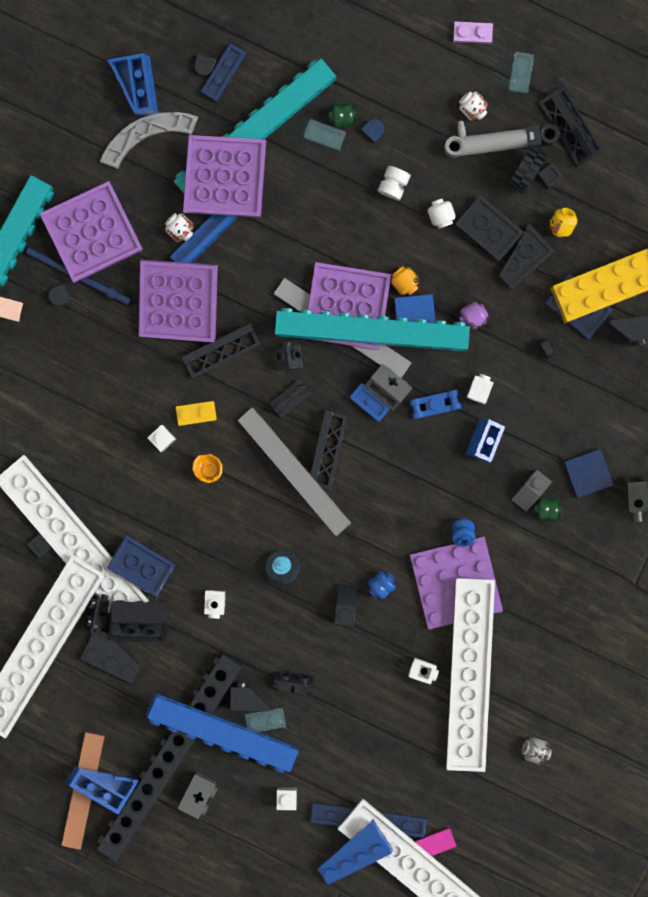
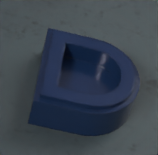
M373 119L361 131L376 143L384 133V125L381 121Z

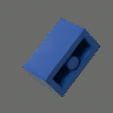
M479 419L466 455L482 462H491L505 427L489 419Z

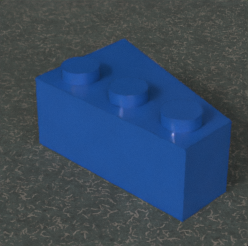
M145 53L107 60L133 112L140 117L157 114L158 107L150 57Z
M75 766L65 783L109 810L119 814L138 780L133 777Z

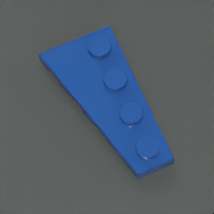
M372 819L353 838L319 866L318 870L329 885L392 854L393 848L375 820Z

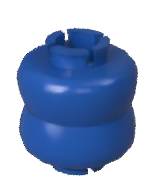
M462 518L452 524V541L456 545L466 547L475 541V525L472 521Z
M379 571L374 578L368 581L370 587L368 591L376 599L377 597L385 599L390 592L395 590L396 585L394 581L396 579L388 571L387 573Z

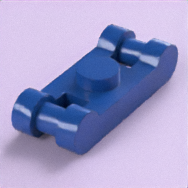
M458 390L410 400L409 404L413 408V419L461 409V404L458 403L457 399ZM450 398L451 405L445 406L444 399ZM425 403L426 411L421 412L420 404Z

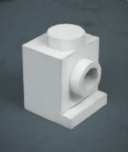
M205 591L204 614H208V618H220V615H224L226 591ZM216 601L218 607L212 608L211 602Z
M414 657L408 676L431 684L432 680L436 681L439 670H436L437 665ZM424 667L427 668L428 672L421 674L420 670Z

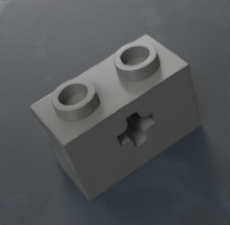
M384 364L380 366L364 386L393 411L412 389L405 380H402Z
M196 772L178 809L199 819L200 815L204 816L209 807L206 804L209 797L213 799L218 789L215 787L216 781ZM201 792L204 799L200 798L198 801L194 794Z

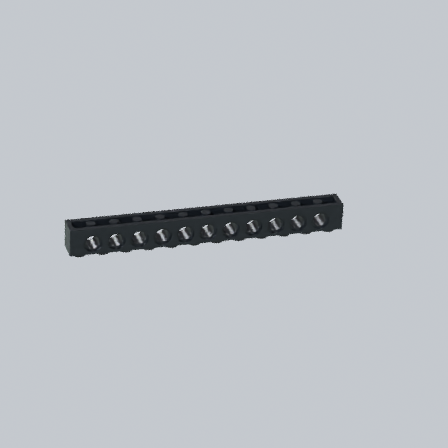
M225 653L222 656L217 655L212 663L215 666L211 673L206 672L201 680L204 682L201 689L198 687L195 689L191 696L194 700L188 706L195 708V704L201 702L205 705L204 712L213 713L243 666ZM223 670L226 673V678L224 680L217 679L216 671ZM208 686L214 687L216 694L208 696L205 693V688ZM179 730L178 732H172L170 737L165 736L159 745L162 747L159 754L154 753L149 761L152 765L148 770L144 769L139 776L141 782L133 789L130 794L131 797L124 804L120 811L121 813L117 819L113 817L107 827L110 830L106 835L103 833L97 841L99 844L98 851L117 862L195 739L185 736V732ZM176 735L183 736L184 743L181 745L176 744L174 737ZM164 752H172L174 759L171 761L165 760ZM161 768L163 776L156 777L153 774V769ZM150 784L153 791L151 793L144 792L143 785ZM139 800L142 803V808L135 809L132 806V802ZM122 817H130L132 824L124 825ZM119 833L121 840L118 842L114 841L111 834Z

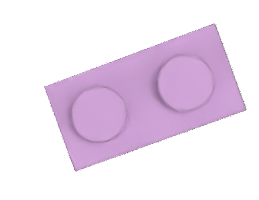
M454 22L453 42L492 44L493 23Z

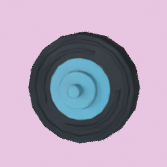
M279 550L272 553L266 560L265 565L266 574L269 579L276 584L283 585L295 580L300 569L298 558L287 550Z

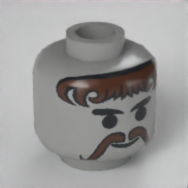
M531 737L522 746V755H524L525 760L538 765L544 764L546 760L548 761L552 754L549 743L539 738Z

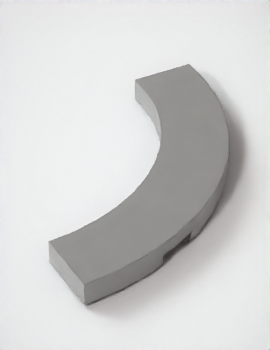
M168 112L140 118L122 129L109 143L101 157L100 163L118 169L126 154L136 144L155 134L179 132L192 135L198 116L180 112Z

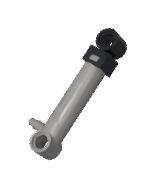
M459 121V137H450L445 143L444 151L448 157L457 158L465 155L520 148L530 149L532 144L540 147L542 144L551 146L558 140L560 132L555 125L548 124L541 131L538 125L526 127L525 129L466 136L464 122ZM551 131L554 138L551 140L546 139L544 132ZM456 143L459 145V150L453 152L450 150L449 145Z

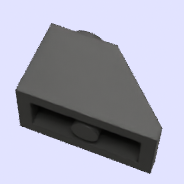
M534 470L511 500L527 512L552 481L538 470Z

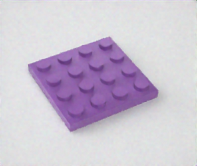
M189 135L183 212L261 218L266 140Z
M109 181L40 213L73 283L143 251Z
M141 260L139 337L204 342L216 341L218 265Z
M315 262L308 310L312 311V314H319L320 311L331 312V315L339 316V313H348L350 317H358L359 314L369 315L371 319H377V316H385L391 274ZM316 340L373 350L380 349L378 344Z
M485 537L475 538V541L466 547L451 544L410 555L428 630L454 623L456 578L495 580ZM496 581L493 613L503 611Z

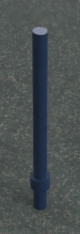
M30 247L27 249V255L70 276L64 264ZM89 277L79 280L106 294V297L112 300L116 299L126 305H129L131 298L119 293V290L113 287L109 288Z

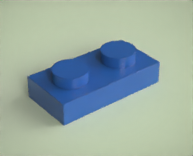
M361 383L350 399L380 422L390 408Z

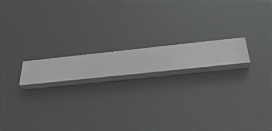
M284 278L274 295L299 312L300 310H308L310 295ZM380 345L379 350L352 346L380 366L384 364L400 378L403 377L411 365L410 361L386 345Z
M254 408L247 411L238 421L335 536L339 535L351 522Z

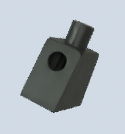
M641 475L622 477L625 509L631 513L632 522L643 521V511H648L647 481Z

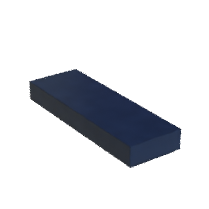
M230 43L200 92L213 101L218 102L247 53Z

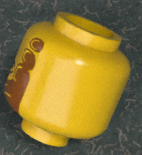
M569 208L556 210L549 223L552 233L557 237L571 235L577 225L576 214Z

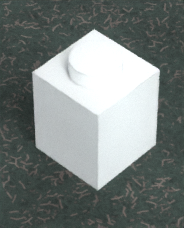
M480 374L479 377L474 376L466 398L483 405L486 404L494 382H491L490 377Z
M163 425L148 437L160 452H163L176 440Z
M278 787L277 810H296L297 787Z

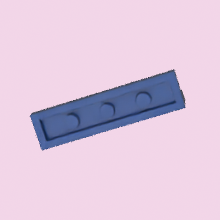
M212 215L170 258L174 262L193 263L238 216Z

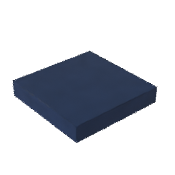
M601 449L564 462L577 498L613 486Z

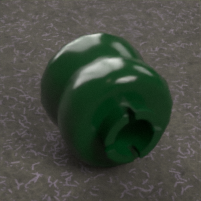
M350 103L334 104L332 111L329 110V122H333L336 128L342 126L350 127L353 125V120H357L356 108L352 109Z
M540 497L538 503H534V515L537 514L539 521L548 520L555 522L558 516L561 517L562 504L559 505L557 498L548 499Z

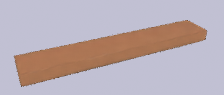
M85 732L79 767L98 770L104 735ZM73 789L62 846L81 850L92 799Z

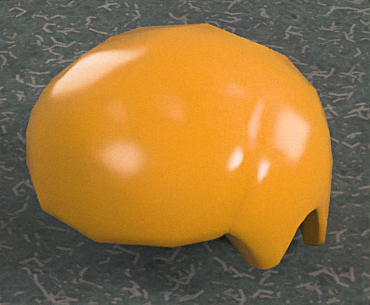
M199 455L193 462L192 470L199 481L211 483L220 478L223 466L214 455Z

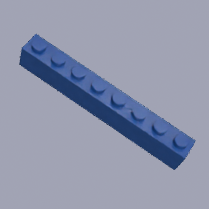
M154 693L146 712L149 722L159 726L161 723L166 725L170 731L178 732L179 730L185 732V736L191 739L198 737L203 739L202 742L207 745L213 746L216 744L221 746L220 749L229 753L231 751L238 752V756L244 759L251 757L256 759V763L263 766L267 764L274 766L273 769L282 773L284 771H291L299 752L296 746Z

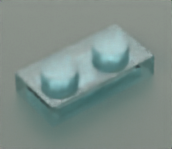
M515 52L508 91L528 93L534 55Z
M310 119L304 138L340 151L346 132Z
M283 707L245 714L247 728L256 732L286 727Z

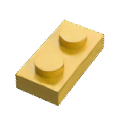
M214 401L176 407L179 426L217 420Z

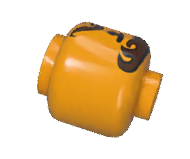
M401 267L392 275L391 283L399 294L404 295L408 293L411 295L418 289L416 285L420 279L410 267Z

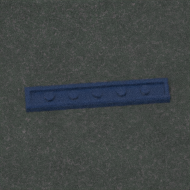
M313 802L310 822L340 826L354 808ZM379 811L407 836L425 837L427 818Z

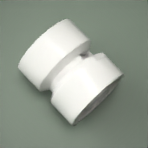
M388 166L384 174L385 180L381 181L378 192L400 201L404 192L402 187L407 185L411 175L396 167Z

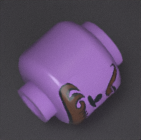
M473 302L461 309L459 320L462 323H466L465 326H470V330H475L486 324V318L489 316L482 303Z

